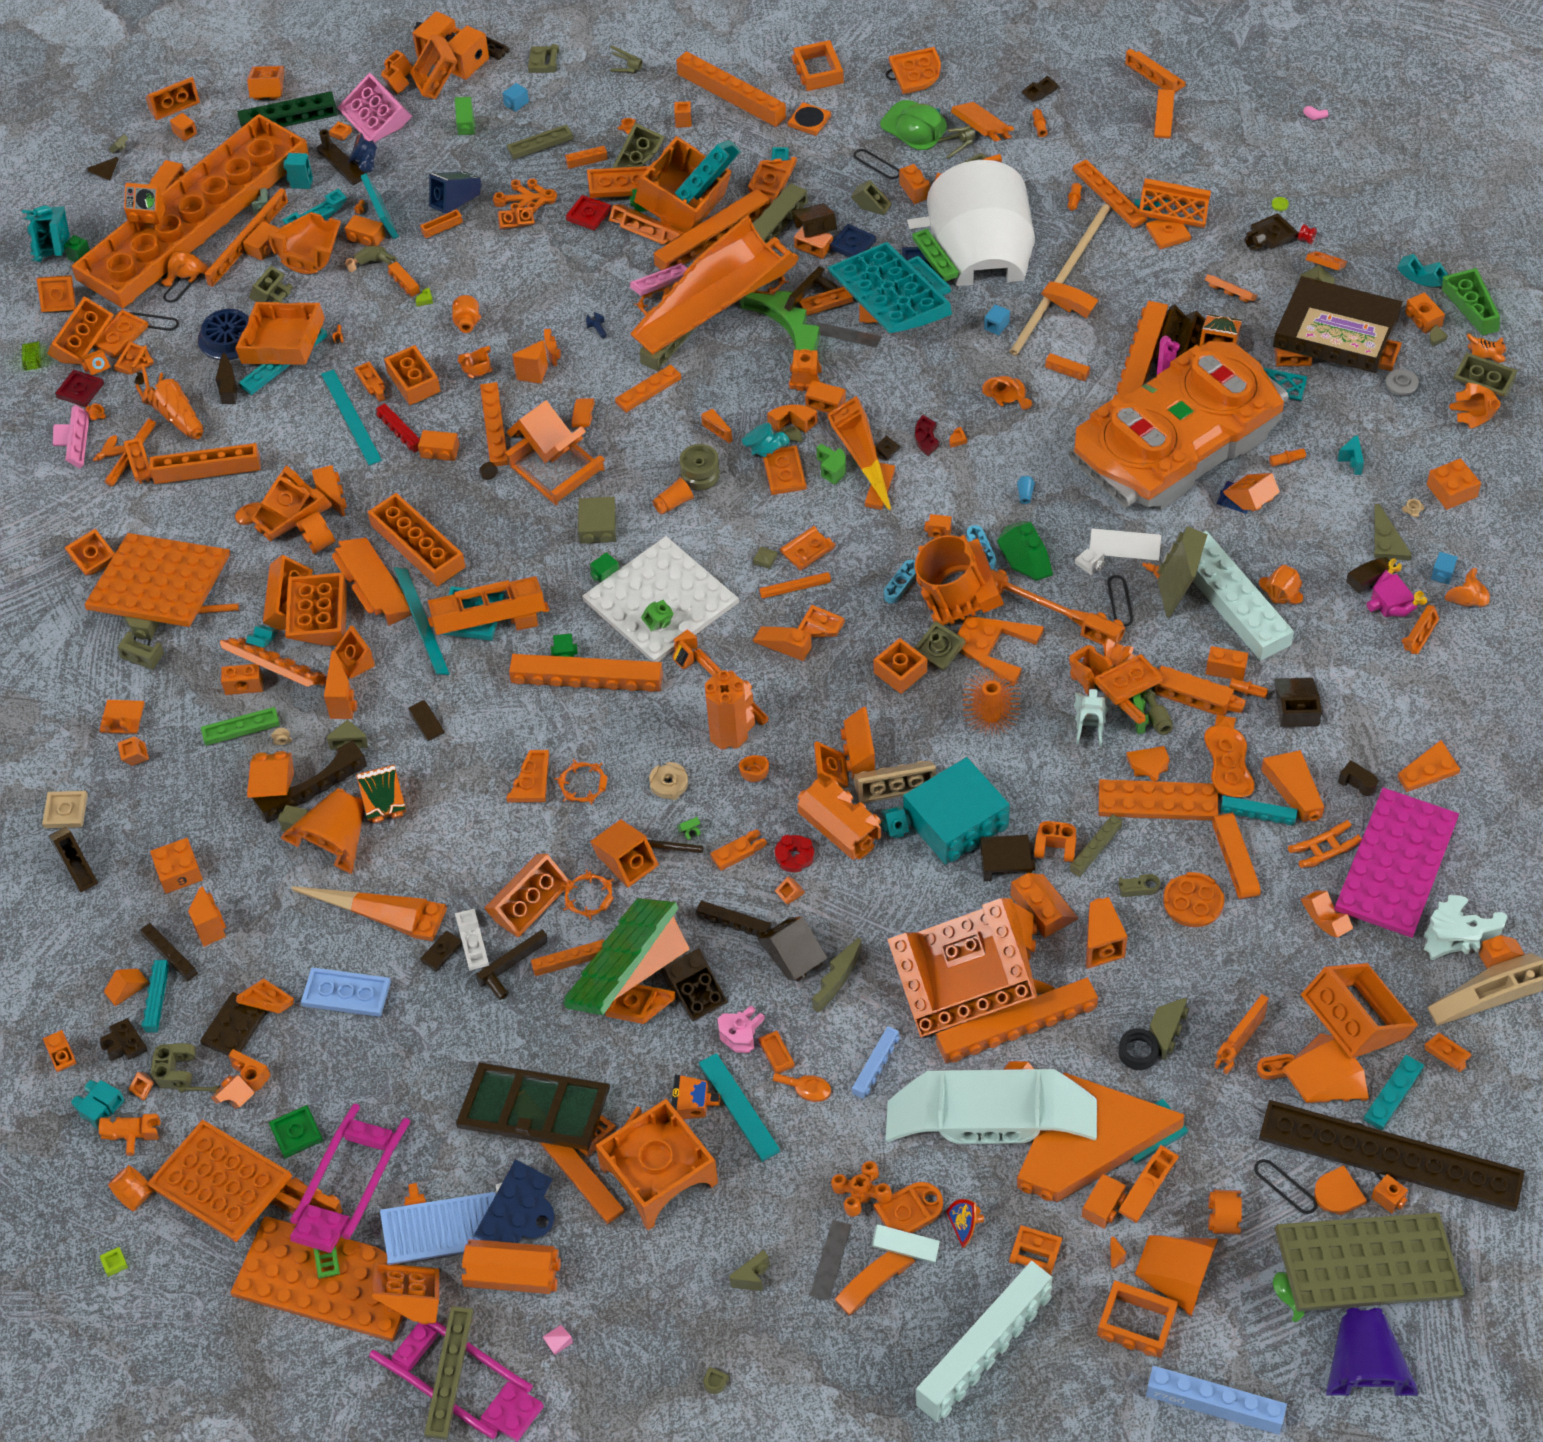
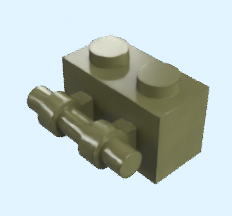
M270 265L252 286L249 298L255 302H268L270 300L271 302L282 303V300L291 293L293 286L289 283L286 286L283 285L282 282L285 274Z

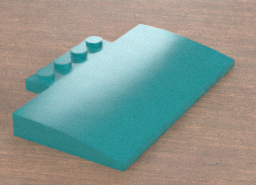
M888 242L827 267L828 272L888 333L916 328L952 315L951 304L944 297L945 294L951 292L950 286L919 256L906 260Z

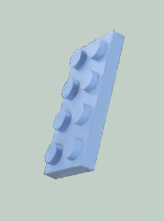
M311 967L301 1004L303 1007L381 1017L391 980L388 977Z

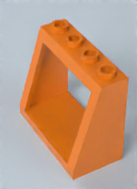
M1368 963L1326 966L1300 994L1350 1058H1356L1402 1041L1418 1026L1416 1021ZM1354 985L1386 1026H1378L1347 987Z

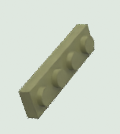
M566 124L508 144L507 150L514 160L572 140L573 134Z

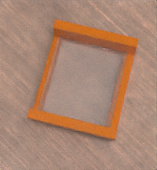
M526 438L505 452V455L508 456L510 467L555 505L596 473L605 471L603 464L605 459L601 455L594 459L577 444L553 463L548 461L546 464Z

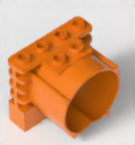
M945 535L934 538L924 546L918 547L919 552L915 559L916 579L922 588L921 594L927 602L929 610L934 612L931 615L933 622L936 621L943 626L947 623L952 625L959 618L964 620L966 615H976L975 612L982 609L983 613L1004 605L986 554L978 538L968 542L965 535L961 537ZM956 572H965L957 580L940 585L949 575Z

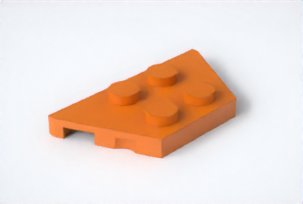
M791 157V160L781 161V158L772 161H760L748 185V190L750 192L755 189L760 190L770 199L771 205L773 200L784 189L797 163V157Z
M637 984L616 998L605 1012L606 1017L645 1024L675 1000L676 994L675 991Z

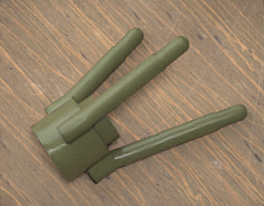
M613 45L610 46L611 49L617 51L612 52V54L627 60V66L629 67L611 68V72L634 73L635 70L640 71L643 63L641 58Z
M969 126L948 129V132L959 133L940 138L938 142L959 137L960 141L965 142L946 156L949 159L964 147L973 143L972 140L975 139V132Z

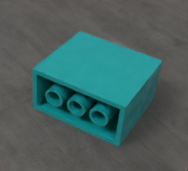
M965 757L903 795V808L905 814L909 815L911 826L945 865L955 862L964 853L973 851L980 844L981 837H992L998 832L1005 831L1009 826L1010 804L968 757Z

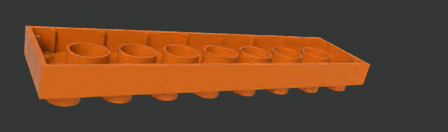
M258 114L161 193L166 210L160 224L127 220L71 265L75 279L123 309L168 272V261L173 253L182 251L185 254H190L260 196V189L271 188L275 182L287 173V170L284 169V160L287 159L288 153H305L309 155L306 140Z

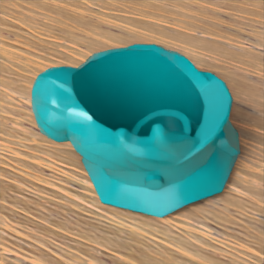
M767 422L758 425L743 437L742 442L743 445L752 449V455L758 454L767 457V454H772L773 451L787 446L790 440L784 432L779 431L777 433L772 431V425Z

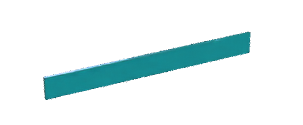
M332 369L321 373L368 465L381 462L382 459L335 370Z
M394 567L435 673L449 675L450 673L407 568Z

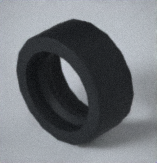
M1141 1028L1131 1029L1123 1034L1119 1042V1057L1123 1064L1133 1070H1145L1155 1064L1159 1053V1043L1154 1034ZM1132 1041H1143L1151 1047V1053L1147 1057L1136 1058L1127 1052L1126 1047Z

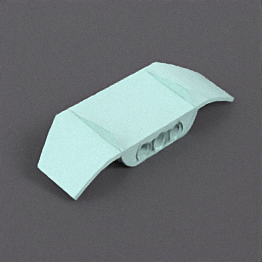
M1055 1069L926 1071L901 1089L887 1103V1142L915 1133L939 1131L945 1139L956 1144L1027 1143L1036 1138L1040 1130L1062 1131L1092 1140L1097 1139V1099Z

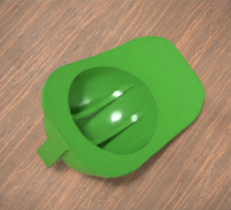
M902 100L894 104L880 121V126L884 131L891 133L917 150L931 149L943 136L947 128L944 117L933 106L919 104L910 100Z

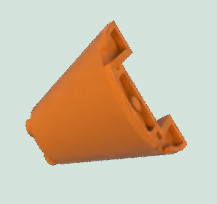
M310 212L269 233L268 239L274 254L277 253L282 259L280 262L289 269L302 274L316 273L324 268L330 259L341 221L333 218L326 221L322 215Z
M287 465L279 476L290 479L298 487H304L310 493V496L303 509L287 521L261 506L258 507L251 520L256 524L254 528L260 534L265 532L263 535L270 542L297 527L296 522L314 512L319 511V513H322L332 506L325 495L316 488L312 489Z
M337 788L288 828L280 839L296 847H299L302 839H305L337 855L334 866L352 874L364 815L363 800L346 793L341 788Z

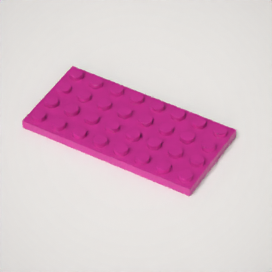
M1383 787L1334 910L1413 938L1460 813Z

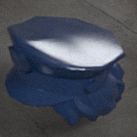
M360 133L356 137L348 162L358 163L359 169L362 172H372L374 170V158L377 150L376 143L373 140H366L364 135Z

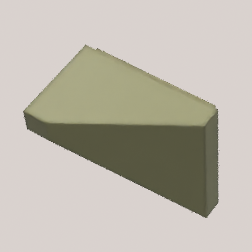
M796 426L780 430L790 440L803 441L801 431Z

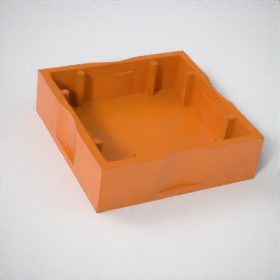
M256 302L249 316L248 324L236 346L241 364L306 365L325 320L320 303Z

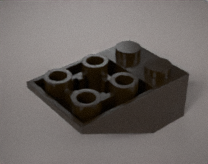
M1275 678L1280 727L1319 726L1322 709L1314 679Z
M700 948L660 969L671 991H675L677 1000L691 1021L728 1002Z

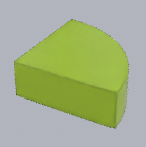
M430 288L422 290V293L416 297L417 307L433 304Z

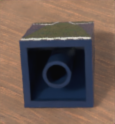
M465 171L429 174V207L443 213L453 211L480 195L482 187L481 178Z

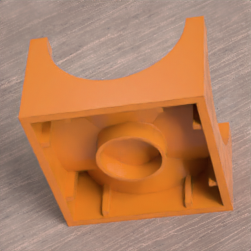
M664 1099L595 1145L601 1170L604 1174L611 1172L621 1183L636 1206L643 1225L647 1230L655 1226L656 1218L662 1208L684 1189L698 1183H708L711 1188L718 1184L715 1159L667 1099Z

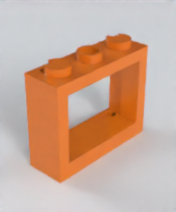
M431 35L410 71L422 96L432 99L437 98L458 62L446 39L440 36ZM440 54L441 57L428 78L427 74Z
M830 40L793 48L794 55H791L793 65L796 64L797 75H800L801 84L805 86L806 91L844 83L843 69ZM826 56L831 70L809 75L804 60Z
M1114 1280L1098 1326L1097 1336L1107 1340V1342L1122 1344L1126 1349H1136L1142 1351L1147 1356L1151 1355L1161 1358L1177 1311L1178 1302ZM1118 1299L1165 1315L1166 1319L1159 1340L1156 1341L1107 1324L1115 1300Z

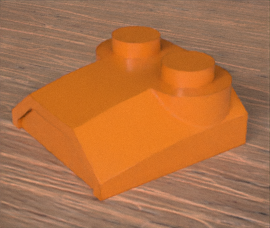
M96 528L65 547V551L68 553L71 561L79 567L85 576L93 575L108 566L115 554Z

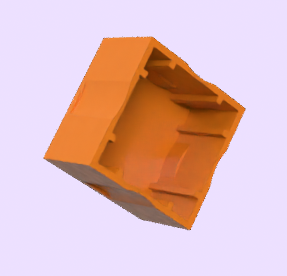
M676 136L664 149L662 155L640 177L634 202L676 229L686 233L701 224L725 196L732 171L727 168L699 200L693 198L688 204L686 199L682 201L675 192L706 156Z

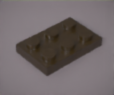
M235 992L230 994L200 1040L202 1045L227 1056L233 1049L240 1053L242 1052L268 1012L267 1010L237 1003L236 998L239 994Z

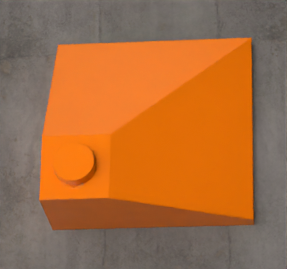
M374 1262L372 1298L414 1322L421 1324L436 1323L439 1304V1269Z

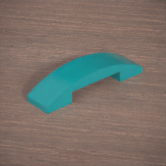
M338 188L325 195L326 201L301 215L295 212L282 219V221L286 225L310 212L320 214L326 220L344 205L347 197Z

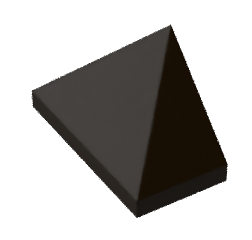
M118 157L88 167L86 171L110 181L119 159Z

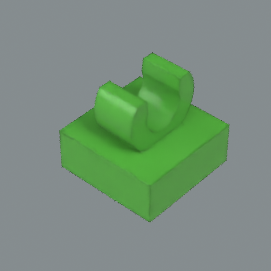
M698 817L677 825L679 833L685 831L684 836L687 840L691 839L689 835L690 830H693L696 836L700 835V830L695 827L700 824Z

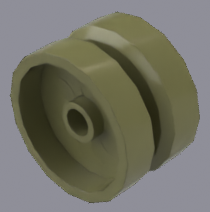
M694 444L682 451L679 461L681 478L691 489L705 490L718 482L720 478L719 457L714 448L705 444Z

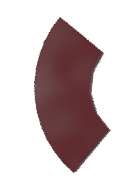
M922 415L915 427V440L919 449L929 456L939 447V441L933 434L937 423Z

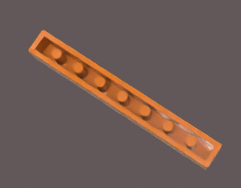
M687 51L676 59L677 74L775 127L786 119V104Z
M758 189L748 193L743 198L735 201L727 208H724L654 252L655 266L662 271L680 263L684 265L700 256L747 215L750 216L752 222L759 219L764 210L770 206V199Z
M1148 300L1147 306L1142 308L1141 317L1143 318L1138 321V332L1135 331L1133 336L1134 344H1131L1129 349L1130 357H1126V369H1122V382H1118L1116 389L1118 394H1114L1113 399L1115 397L1121 399L1128 393H1132L1140 387H1145L1168 313L1169 304Z
M512 654L509 675L511 683L660 692L663 668L662 662Z
M1087 977L1038 995L1031 1000L936 1033V1045L946 1064L958 1062L965 1056L976 1055L989 1047L995 1048L1008 1040L1014 1041L1024 1034H1032L1040 1028L1054 1026L1057 1022L1064 1019L1070 1020L1080 1013L1091 1012L1097 1008L1098 996Z

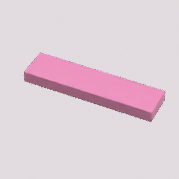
M680 263L630 282V288L642 296L679 282L684 276L683 273L688 268Z
M74 405L71 410L65 461L80 469L84 466L89 413L81 407Z

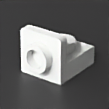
M1086 549L1075 559V564L1090 575H1093L1096 571H1100L1103 568L1105 554L1100 552L1096 555L1089 549Z

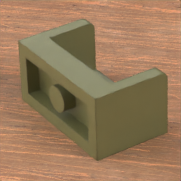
M129 631L117 646L120 658L151 670L155 668L164 654L161 643L157 642L153 648L135 641L132 632Z

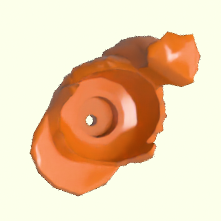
M177 251L172 254L168 261V276L162 279L160 283L170 287L176 276L179 278L191 277L189 282L192 283L200 273L204 274L209 269V266L193 254Z
M1009 376L992 377L985 381L982 386V393L987 397H993L1000 406H1004L1003 402L1011 403L1018 400L1023 410L1033 406L1032 400L1025 398L1026 388L1018 378Z
M1472 568L1466 574L1463 586L1454 587L1449 590L1445 595V600L1460 606L1474 605L1484 607L1490 602V593L1476 578L1477 568Z

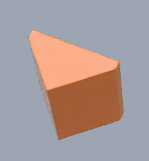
M543 340L512 354L517 380L542 383L548 368L545 342Z
M350 625L334 651H336L347 676L354 678L373 668L375 663L370 648L354 626Z
M816 741L814 743L817 779L822 781L835 779L841 788L848 787L844 754Z

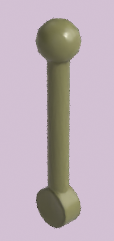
M215 1085L213 1087H187L177 1089L180 1093H183L186 1090L212 1091L213 1093H216V1090L220 1087Z

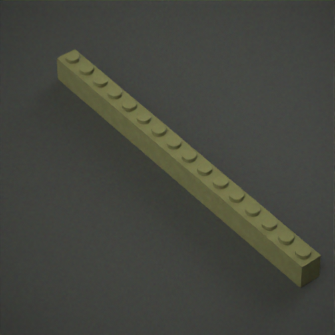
M790 183L773 200L772 204L764 210L759 219L755 220L753 226L765 244L772 238L777 237L792 221V211L801 209L807 204L806 189ZM696 328L653 355L642 346L639 351L641 364L659 371Z

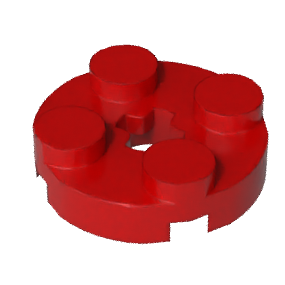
M784 835L775 847L776 862L780 864L783 870L792 873L800 872L806 866L808 868L814 860L812 841L800 835ZM797 851L800 854H796L794 857L790 852Z

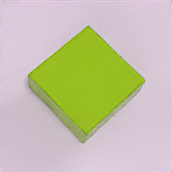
M120 1247L99 1256L108 1277L128 1268Z

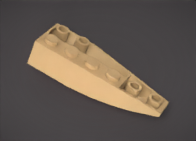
M1529 953L1495 964L1428 1006L1427 1009L1436 1026L1543 991V958Z

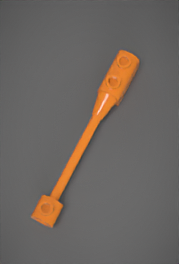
M992 570L1000 593L1006 589L1068 616L1069 619L1082 627L1081 636L1101 645H1104L1106 638H1109L1115 644L1120 643L1125 632V627L1120 620L1110 621L1102 612L1094 614L1092 612L1068 609L1008 583L1009 577L1004 570Z

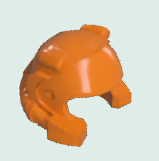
M490 345L481 347L472 353L468 352L458 355V363L461 364L464 373H467L469 378L481 377L487 372H492L493 368L490 367L491 364L488 353L491 352Z

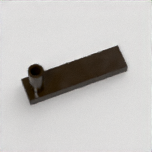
M321 130L319 135L322 144L316 147L317 152L352 186L361 182V175L365 173L354 162H348L349 157L331 141L328 130Z
M818 266L789 296L784 309L790 312L816 285L826 291L837 289L838 285L823 277L822 274L825 269Z
M541 929L476 973L478 984L481 987L487 984L499 1000L504 999L509 992L497 977L547 943L545 931Z

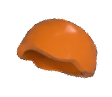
M748 756L742 759L738 765L741 776L749 782H760L769 773V761L765 756Z

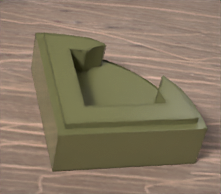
M1437 325L1430 331L1429 338L1432 347L1446 341L1448 337Z

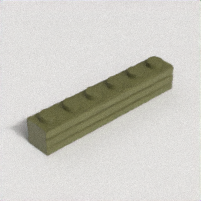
M1112 814L1070 864V872L1081 877L1113 836L1121 829L1123 820Z

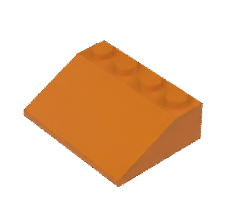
M344 573L288 577L285 637L324 646L338 645L346 633L347 583Z

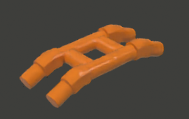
M1347 819L1340 825L1338 824L1329 831L1307 841L1304 840L1297 844L1289 845L1288 851L1289 853H1299L1310 848L1315 856L1298 862L1300 868H1310L1343 852L1350 851L1361 842L1362 838L1358 834L1341 845L1337 842L1335 837L1352 826ZM1327 840L1333 849L1323 853L1317 844Z

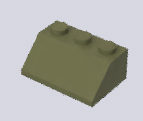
M1466 352L1453 379L1463 383L1478 384L1490 389L1497 395L1507 397L1514 385L1517 370Z

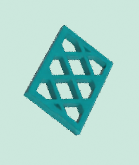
M1263 368L1266 374L1282 388L1284 387L1281 384L1286 382L1293 386L1286 390L1289 399L1302 401L1308 376ZM1274 376H1282L1285 379L1278 381ZM1293 379L1302 380V383L1296 385ZM1296 390L1299 396L1290 395L1289 393Z

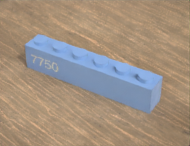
M1157 1366L1152 1367L1146 1397L1280 1435L1287 1404Z

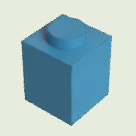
M517 83L503 92L504 105L515 112L529 102L527 89Z
M995 304L984 317V329L999 336L1010 323V310Z
M1439 552L1431 580L1449 585L1458 557Z

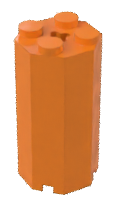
M469 1239L465 1245L462 1268H465L466 1274H462L463 1286L543 1294L556 1292L558 1280L555 1278L556 1271H560L561 1259L558 1258L559 1250L555 1246Z

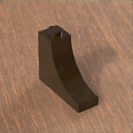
M66 826L48 835L80 893L98 884L72 832Z

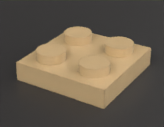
M48 792L42 822L44 829L64 828L65 826L67 828L83 827L88 797L87 792Z

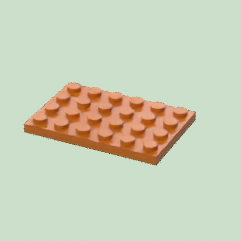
M202 1119L148 1181L147 1185L156 1193L236 1243L290 1180L292 1174Z

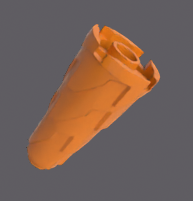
M165 379L155 385L157 389L155 391L151 389L148 394L150 405L186 436H189L191 439L201 438L204 431L203 425L196 417V413L189 404V400L179 383L175 382L174 379Z

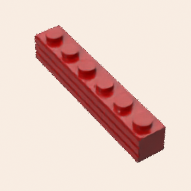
M385 403L377 407L376 416L382 420L384 425H387L389 430L393 431L395 436L399 437L401 442L406 444L407 448L413 453L419 451L418 444L420 438Z

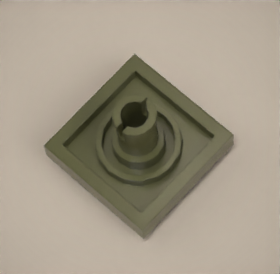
M935 621L914 649L925 656L929 663L944 672L966 644V641Z

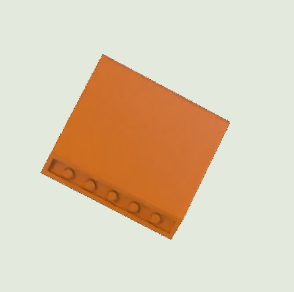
M1000 898L983 904V909L919 932H906L887 939L920 1038L1037 997L1019 916L1012 898Z

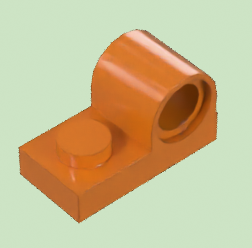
M234 1049L228 1055L232 1063L231 1066L240 1072L241 1078L253 1091L260 1090L271 1075L266 1065Z

